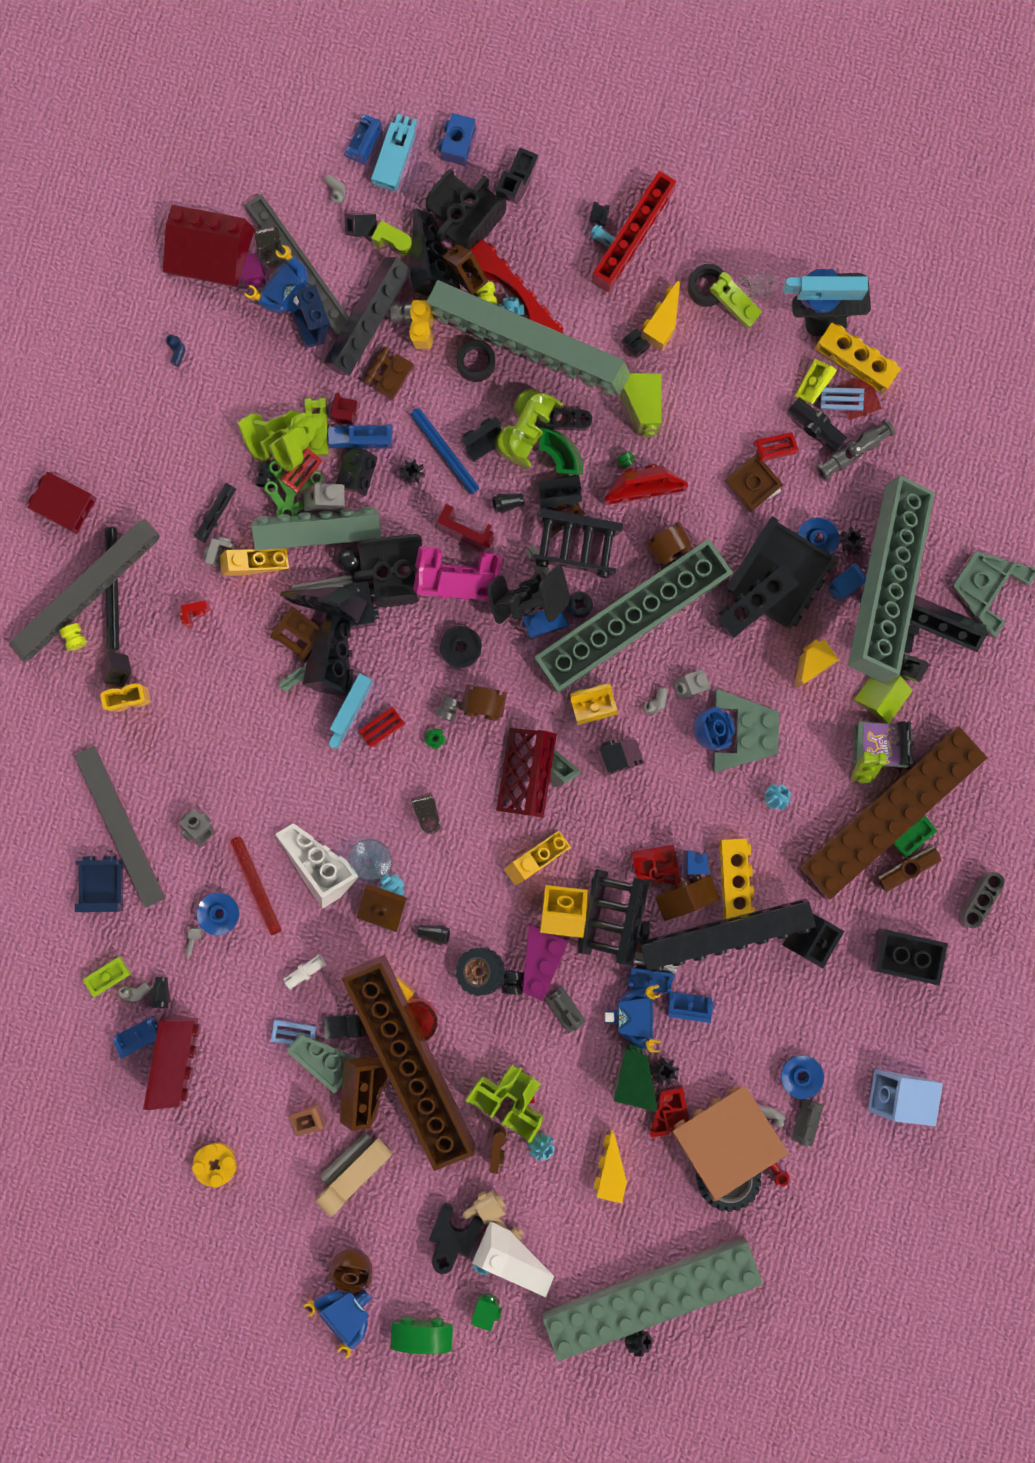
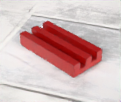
M792 432L757 439L753 442L754 447H757L756 453L760 456L758 458L759 462L794 455L799 452ZM784 440H790V442H787V443H782V444L780 443V444H775V445H773V446L762 447V445H765V444L775 443V442L784 441ZM792 447V448H790V449H785V450H781V451L766 453V452H770V451H775V450H780V449Z
M308 447L303 450L304 458L307 454L309 456L292 478L288 480L297 467L292 471H286L280 478L282 482L297 494L323 461ZM312 459H314V463L310 466V468L307 470V472L303 475V477L295 486V481L303 473V471L306 469V467L312 461Z
M391 707L360 729L359 732L370 748H372L405 725L394 707ZM390 714H394L392 718H390L385 723L377 727L368 735L365 733L373 726L378 724L380 721L388 717ZM395 720H398V724H396L391 729L386 731L384 734L376 738L374 741L370 740L371 737H373L378 732L386 728Z

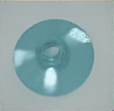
M367 839L358 842L352 848L349 855L351 869L358 877L365 880L380 879L387 874L391 867L392 859L388 848L377 840ZM366 860H371L373 864L367 865Z

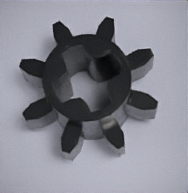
M416 459L410 463L405 460V467L399 468L400 472L405 473L401 476V480L407 479L409 486L414 482L419 485L420 477H425V473L420 472L423 470L424 465L420 464L418 466ZM412 469H415L416 473H413V475L410 476L409 472H411Z
M850 527L848 533L845 531L840 533L843 537L839 541V544L843 546L842 551L850 550V553L853 554L855 547L858 550L863 548L860 542L866 538L861 537V529L853 531V528ZM849 537H851L852 540H855L854 544H852L851 541H848Z
M662 1057L661 1063L654 1062L657 1071L652 1073L653 1075L660 1076L658 1078L659 1083L666 1080L668 1085H670L672 1078L678 1079L675 1071L680 1069L678 1066H672L674 1063L673 1059L667 1062ZM664 1066H667L669 1069H671L670 1071H668L667 1076H665L661 1072L664 1070Z
M641 1330L626 1336L625 1346L629 1350L628 1352L634 1353V1356L643 1357L644 1353H649L652 1347V1338L648 1334L649 1332Z

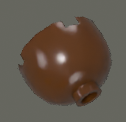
M357 1249L341 1251L331 1262L329 1281L331 1283L332 1280L337 1289L346 1292H358L360 1287L365 1286L366 1289L372 1283V1263L369 1257L362 1251Z

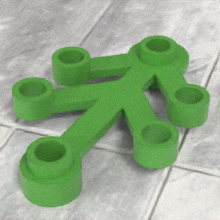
M273 461L269 464L268 469L270 473L275 475L285 491V502L278 494V486L275 482L266 483L264 491L271 496L277 506L276 517L283 515L285 510L290 511V517L297 516V512L304 508V499L293 505L297 493L280 480L284 475L281 466L278 465V471L272 470L273 464L278 465L276 461ZM302 463L297 467V469L294 471V473L290 476L289 480L292 478V476L295 474V472L299 469V467L302 465ZM315 471L298 494L313 484L321 483L323 479L322 474ZM314 474L319 476L318 482L312 479ZM269 484L274 486L273 492L268 491L267 486Z

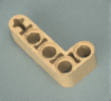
M376 1138L370 1146L322 1191L315 1203L331 1218L344 1205L345 1201L390 1158L393 1152L379 1138Z

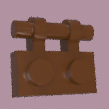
M383 347L381 352H378L375 356L376 360L371 369H367L363 383L370 386L373 380L376 381L378 384L375 387V391L394 401L412 371L414 363L398 354H395L392 360L388 359L387 356L391 351L387 347ZM382 365H385L387 369L383 376L378 374V371Z

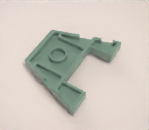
M976 551L951 588L980 623L986 625L987 633L992 638H995L1006 621L989 611V606L1009 576H1012L1025 586H1029L1035 578V567L1024 566L1017 562L1002 560V558Z
M716 690L715 707H720L723 710H737L736 753H714L713 772L778 754L779 712L725 691Z

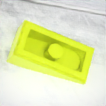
M814 359L795 397H800L805 402L813 404L837 370L829 364Z

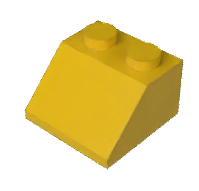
M816 639L802 649L805 653L799 656L795 687L802 686L839 661L825 639L821 642H818Z

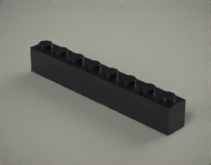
M805 898L639 942L647 970L656 972L663 970L664 966L683 965L686 960H703L709 954L722 955L727 953L729 949H745L748 947V944H765L771 938H788L794 932H798V934L811 931L810 928H814L816 925L810 902Z

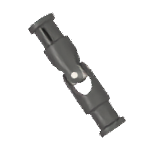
M884 419L876 428L867 430L857 441H852L842 447L823 464H817L816 468L819 475L825 481L829 480L832 474L838 470L842 471L861 458L864 451L873 450L881 444L882 440L888 436L895 435L893 425L887 419ZM847 448L849 454L855 457L854 459L849 460L846 457L845 452Z

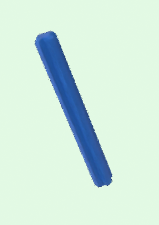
M420 408L411 412L412 418L471 495L479 490L478 484Z

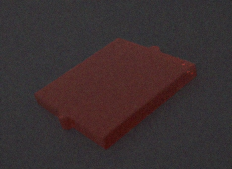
M853 378L851 382L837 386V388L864 389L863 411H846L849 420L861 416L866 417L869 413L882 409L874 387L860 378L856 380ZM840 394V396L859 397V395ZM842 402L843 405H859V402Z

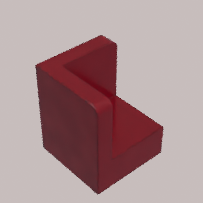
M335 393L331 413L333 422L354 425L358 402L342 398L340 393Z

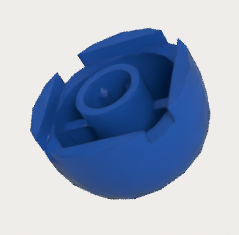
M720 707L710 708L701 712L693 723V734L697 743L708 750L727 748L732 744V741H730L731 735L735 734L733 720L727 712L720 710L722 709Z

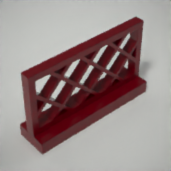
M509 728L496 811L544 818L557 737L556 733L545 730ZM516 733H519L523 739L518 745L515 744ZM536 735L535 746L532 747L529 740ZM526 745L529 752L522 756L519 750ZM516 754L519 761L513 766L511 761L512 757ZM532 756V766L529 768L526 761ZM523 766L525 773L519 778L516 771ZM513 775L516 782L510 787L508 779ZM529 777V784L526 789L522 782ZM519 786L522 794L516 799L513 791ZM509 796L512 803L507 808H504L505 799ZM525 798V809L522 810L519 803Z

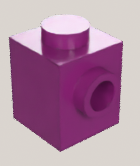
M258 252L247 254L239 279L244 282L246 287L252 285L258 288L266 283L262 260Z

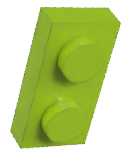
M119 956L84 978L83 982L93 998H95L132 973L122 957Z

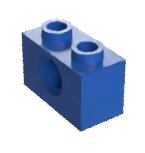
M451 113L450 120H446L444 126L445 138L441 139L438 151L441 152L443 161L466 166L476 131V119ZM454 137L461 138L460 141H453L452 139Z

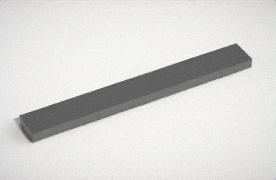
M260 194L245 205L246 209L275 250L280 251L284 255L286 251L282 245L288 246L291 249V256H295L305 266L308 273V286L316 285L330 322L329 326L338 337L349 316L266 199Z
M93 746L74 755L144 907L147 908L166 899L96 747Z

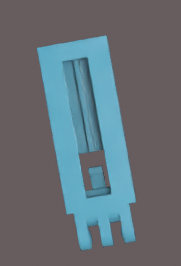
M399 113L395 123H390L371 178L373 185L395 192L398 190L416 137L415 130L418 120L413 118L410 126V117L405 116L404 122L401 123L402 114ZM402 136L406 137L403 147L395 144V142H402Z
M789 277L783 286V292L786 294H797V300H862L868 291V277Z
M359 673L330 728L334 732L329 742L330 747L334 749L340 747L374 683L372 679Z

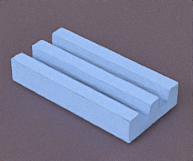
M824 388L821 395V410L863 411L864 389ZM826 394L859 395V397L826 396ZM825 401L859 402V405L825 404Z
M274 1020L270 1042L291 1045L295 1041L276 1037V1033L295 1037L303 1034L315 1039L317 1026ZM278 1026L309 1030L311 1034L277 1028Z

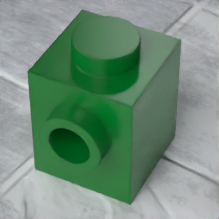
M479 1293L471 1317L472 1326L492 1331L494 1321H499L502 1308L499 1307L500 1300L496 1299L495 1295Z

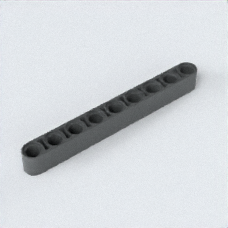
M146 519L136 523L9 643V646L23 662L32 659L59 634L60 629L70 624L159 540L160 535Z

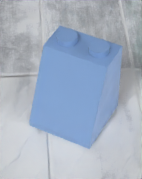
M875 1069L868 1112L896 1122L936 1126L943 1083L927 1078Z

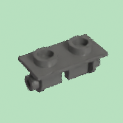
M563 986L545 998L568 1033L578 1030L582 1024L587 1022Z
M803 1099L791 1138L792 1141L806 1147H812L823 1111V1104Z

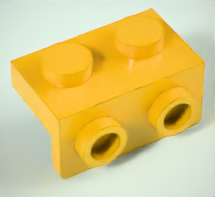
M610 683L599 684L586 690L580 689L570 694L577 725L618 715Z

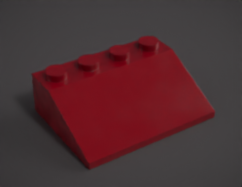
M172 204L165 227L163 272L237 288L255 229L245 218Z
M173 1014L159 1021L143 1110L179 1107L184 1101H187L189 1089L186 1088L187 1081L191 1079L193 1067H190L191 1059L195 1058L197 1046H194L195 1037L199 1036L201 1025L198 1024L199 1018Z

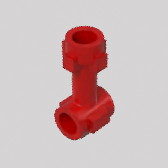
M777 1163L771 1165L769 1168L774 1174L772 1179L774 1183L784 1187L788 1185L790 1176L787 1171L781 1170Z

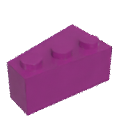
M530 923L523 993L543 1001L566 949L568 940L555 934L540 933V928Z

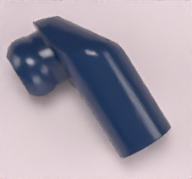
M172 334L166 338L167 345L173 351L170 363L180 367L186 349L181 339Z

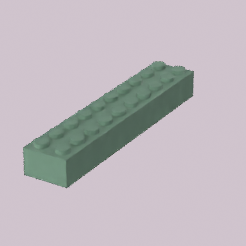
M437 280L426 302L431 308V312L437 316L436 319L444 324L450 322L454 324L456 329L462 332L468 330L480 340L484 338L491 340L490 343L496 347L501 348L505 346L509 348L508 351L517 356L521 353L527 356L526 358L533 363H544L545 367L551 371L556 372L560 370L564 372L563 375L572 380L578 378L588 387H599L606 395L612 396L615 394L620 396L631 374L625 361L621 358Z
M901 475L885 485L848 667L883 683L900 675L935 492Z
M707 539L536 655L534 661L556 693L559 694L730 578L733 572L710 539Z
M743 1236L542 1312L543 1322L559 1362L761 1286L763 1283L748 1242Z

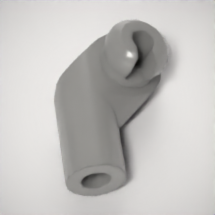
M329 174L325 179V183L333 189L332 201L341 204L346 198L345 185Z
M658 688L656 699L644 704V711L647 714L653 715L665 708L668 689Z
M145 981L138 988L123 986L119 989L118 994L122 1000L138 1002L152 990V987Z
M759 1106L766 1118L773 1119L774 1126H784V1120L786 1119L783 1113L771 1107Z

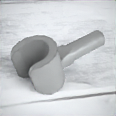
M193 927L188 933L189 943L185 954L188 957L191 955L195 939L201 940L202 938L201 927Z

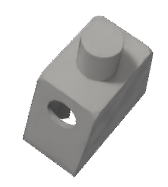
M313 484L304 489V511L329 510L340 512L345 507L344 485Z

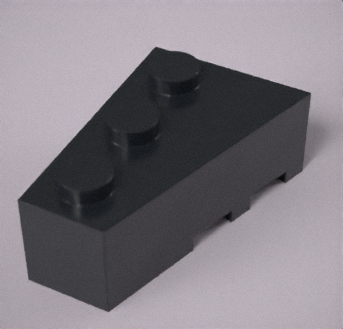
M636 739L618 743L610 740L602 743L600 749L596 752L604 776L644 764Z

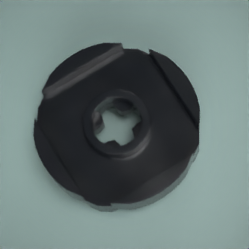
M455 626L445 632L441 640L440 652L446 663L454 668H467L475 664L481 656L482 642L474 630L464 626ZM458 642L466 643L465 652L461 653V651L455 650L458 647Z

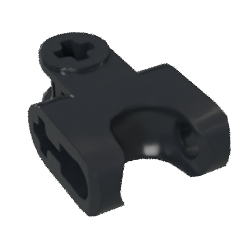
M447 1202L443 1204L428 1240L438 1245L433 1256L432 1266L439 1274H447L452 1270L458 1254L469 1258L483 1223L481 1217L474 1216L467 1227L462 1229L454 1227L450 1221L453 1207ZM444 1256L447 1258V1262L441 1265L440 1259Z

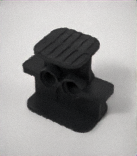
M449 169L428 193L426 198L427 211L429 213L434 212L445 221L437 232V239L443 242L448 236L455 243L470 250L482 239L485 240L504 216L507 205L506 199L503 197L500 199L487 189L489 179L486 176H483L474 188H469L454 176L452 169ZM469 198L474 200L471 204H467L464 201ZM455 214H459L462 216L458 220L451 218Z
M837 273L839 277H867L862 273ZM869 280L868 291L862 300H841L837 307L828 313H816L815 310L805 307L801 300H797V296L792 300L793 315L797 318L805 317L806 330L812 336H822L831 323L839 324L846 330L847 317L867 315L871 310Z
M407 534L377 539L372 538L357 542L361 571L354 572L355 580L373 579L376 606L387 608L412 605L419 602L418 595L413 587L415 574L417 573L415 563L419 546H422L421 535ZM408 566L410 570L408 574L400 575L398 573L399 568ZM382 568L389 571L388 575L384 578L378 577V571Z
M556 565L542 581L540 574H536L529 580L521 582L519 584L520 588L515 590H508L506 580L502 575L497 576L488 585L490 607L497 624H502L510 614H512L513 619H520L525 613L533 611L535 607H543L547 621L553 622L570 602L567 581L561 565Z

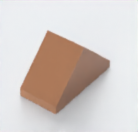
M319 1103L288 1116L296 1136L321 1130L327 1124Z

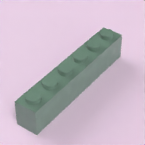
M364 507L358 511L343 509L336 513L326 510L314 515L304 512L292 517L288 514L279 515L277 518L261 516L253 520L252 533L256 551L377 539L381 537L379 509Z

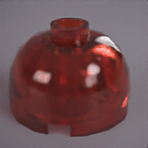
M423 998L410 999L407 1002L427 1041L435 1034L438 1026L436 1008Z

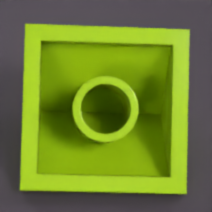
M900 675L885 683L870 677L854 701L883 722L890 723L913 690Z

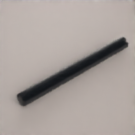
M106 527L104 529L105 552L117 542V529L115 527ZM118 579L106 589L107 649L110 651L119 650Z

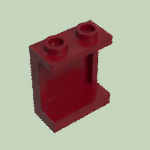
M47 471L40 478L37 491L30 496L27 508L77 535L97 498Z
M445 504L437 521L440 532L483 552L486 547H491L495 538L492 525L488 524L484 533L480 534L453 521L455 518L454 507Z

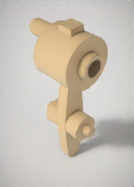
M493 1190L487 1194L485 1191L478 1194V1199L474 1201V1205L463 1212L465 1219H470L478 1213L487 1226L489 1222H495L497 1225L508 1229L501 1219L506 1214L504 1209L506 1203L500 1194L496 1195ZM514 1227L510 1230L519 1241L522 1239L521 1234L524 1232L521 1228L518 1230Z

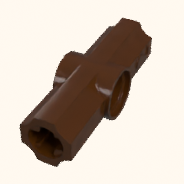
M930 845L913 856L901 860L897 865L877 875L876 878L881 888L888 892L907 880L917 877L921 872L942 860L938 851L933 845ZM907 863L913 866V871L909 875L905 872V865Z

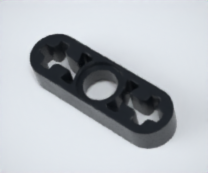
M553 408L550 413L554 414L553 424H550V421L547 424L544 422L539 423V419L535 423V426L539 429L585 431L592 425V415L587 410ZM560 414L568 417V422L564 425L556 421L557 416ZM571 415H575L574 419L577 420L581 416H585V419L589 421H586L585 425H581L580 421H574V425H571Z

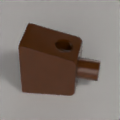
M458 244L443 255V260L454 279L472 295L488 283L480 265L470 250ZM468 272L471 273L470 278L466 275Z

